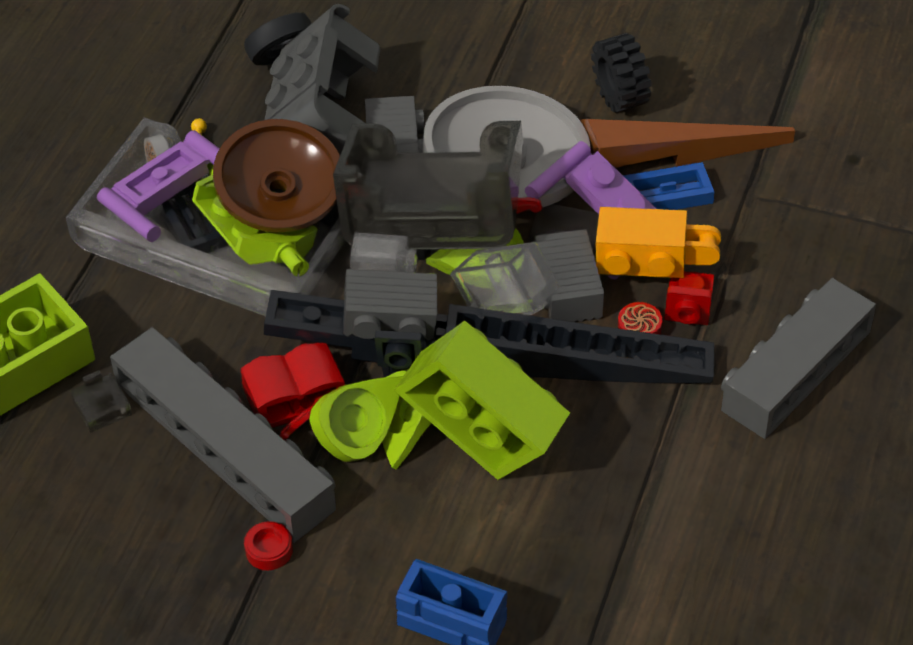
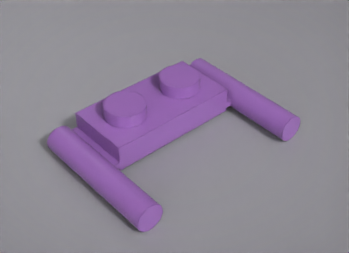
M190 131L186 135L185 141H180L114 184V187L111 189L108 187L102 188L97 194V200L146 240L154 242L160 237L161 229L144 215L209 173L207 164L212 163L214 165L220 148L197 131Z
M579 141L525 188L527 197L539 199L564 178L566 183L598 214L600 207L656 209L598 151L592 155L590 147L583 141ZM607 275V276H608L609 278L615 280V279H617L620 275Z

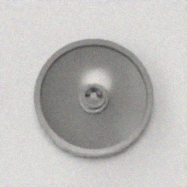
M484 86L457 93L444 100L433 110L424 128L422 150L429 172L441 186L467 202L491 209L504 201L527 197L525 188L579 141L585 142L589 147L590 141L581 121L558 101L544 94L524 88ZM562 178L538 200L541 201L542 207L549 206L564 199L574 190Z

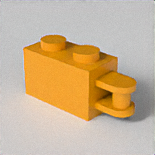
M600 207L596 236V267L598 268V274L684 278L685 264L713 265L719 261L720 249L718 245L721 242V232L716 227L710 225L687 224L686 210Z

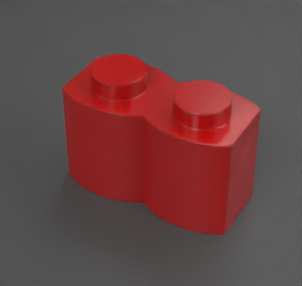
M327 343L301 344L285 355L260 356L241 367L242 387L253 414L260 413L263 415L272 428L290 423L301 412L314 404V400L317 397L345 385Z

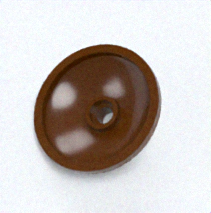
M287 119L262 120L240 128L222 144L213 166L214 188L223 207L241 223L267 232H292L317 223L334 208L343 187V164L332 142L315 128ZM281 189V190H283L284 192H282V193H275V192H272V190Z

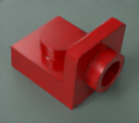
M684 271V278H670L664 320L684 324L708 325L714 274Z

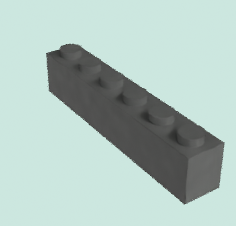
M151 327L110 356L116 385L266 519L284 525L289 530L293 543L336 511L335 482L331 475L323 467H314L306 460L299 447L289 439L284 441L277 435L263 415L260 413L253 414L248 410L234 390L229 387L224 389L219 385L202 363H194L190 360L173 338L168 337L166 339L156 329Z

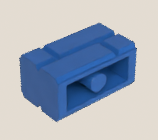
M415 559L396 595L397 625L450 645H496L507 621V591Z

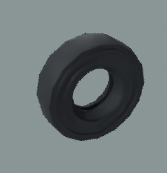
M296 12L283 15L263 24L245 39L244 47L249 59L255 65L273 64L280 55L281 49L312 24L305 13Z

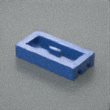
M703 162L624 175L656 209L678 210L713 204L715 192Z

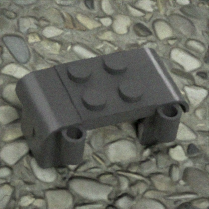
M335 4L281 49L280 55L273 62L270 68L273 81L265 99L267 109L264 120L287 119L315 128L335 146L344 168L364 152L368 126L365 122L323 94L327 92L337 99H343L346 96L349 77L360 68L366 66L376 73L381 47L376 41L344 20L350 14V9L347 6Z

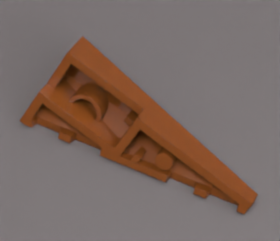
M580 119L589 137L591 154L594 155L598 151L614 168L670 156L673 157L676 166L793 143L795 135L794 127Z

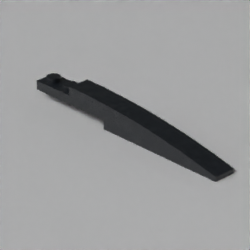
M278 290L270 291L263 335L352 348L351 359L377 362L375 338L363 339L353 334L349 336L343 334L344 300ZM449 304L448 315L437 314L434 338L429 341L425 339L428 347L463 321H466L473 328L480 330L487 337L488 341L507 358L517 362L523 372L529 377L640 383H712L714 378V342Z

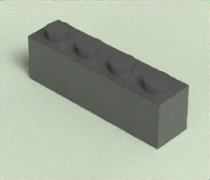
M831 278L820 290L813 289L805 298L802 307L793 316L788 314L782 319L775 334L767 342L764 340L760 341L752 350L749 359L740 368L734 367L728 372L721 385V390L724 391L721 411L763 439H766L870 333L876 304L834 278Z

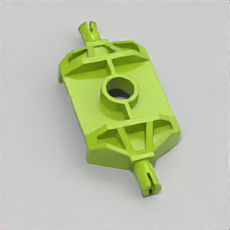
M212 163L207 164L210 176L196 182L192 201L234 252L249 265L274 261L275 263H285L296 277L298 274L299 276L304 275L309 269V263L303 258L313 247L317 228L309 226L308 228L292 232H267L241 223L229 214L219 201L213 183L214 165Z

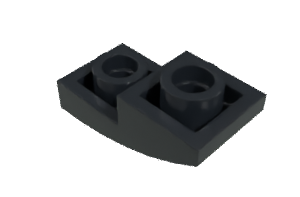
M375 331L377 363L379 367H382L383 377L409 369L420 352L427 348L422 333Z

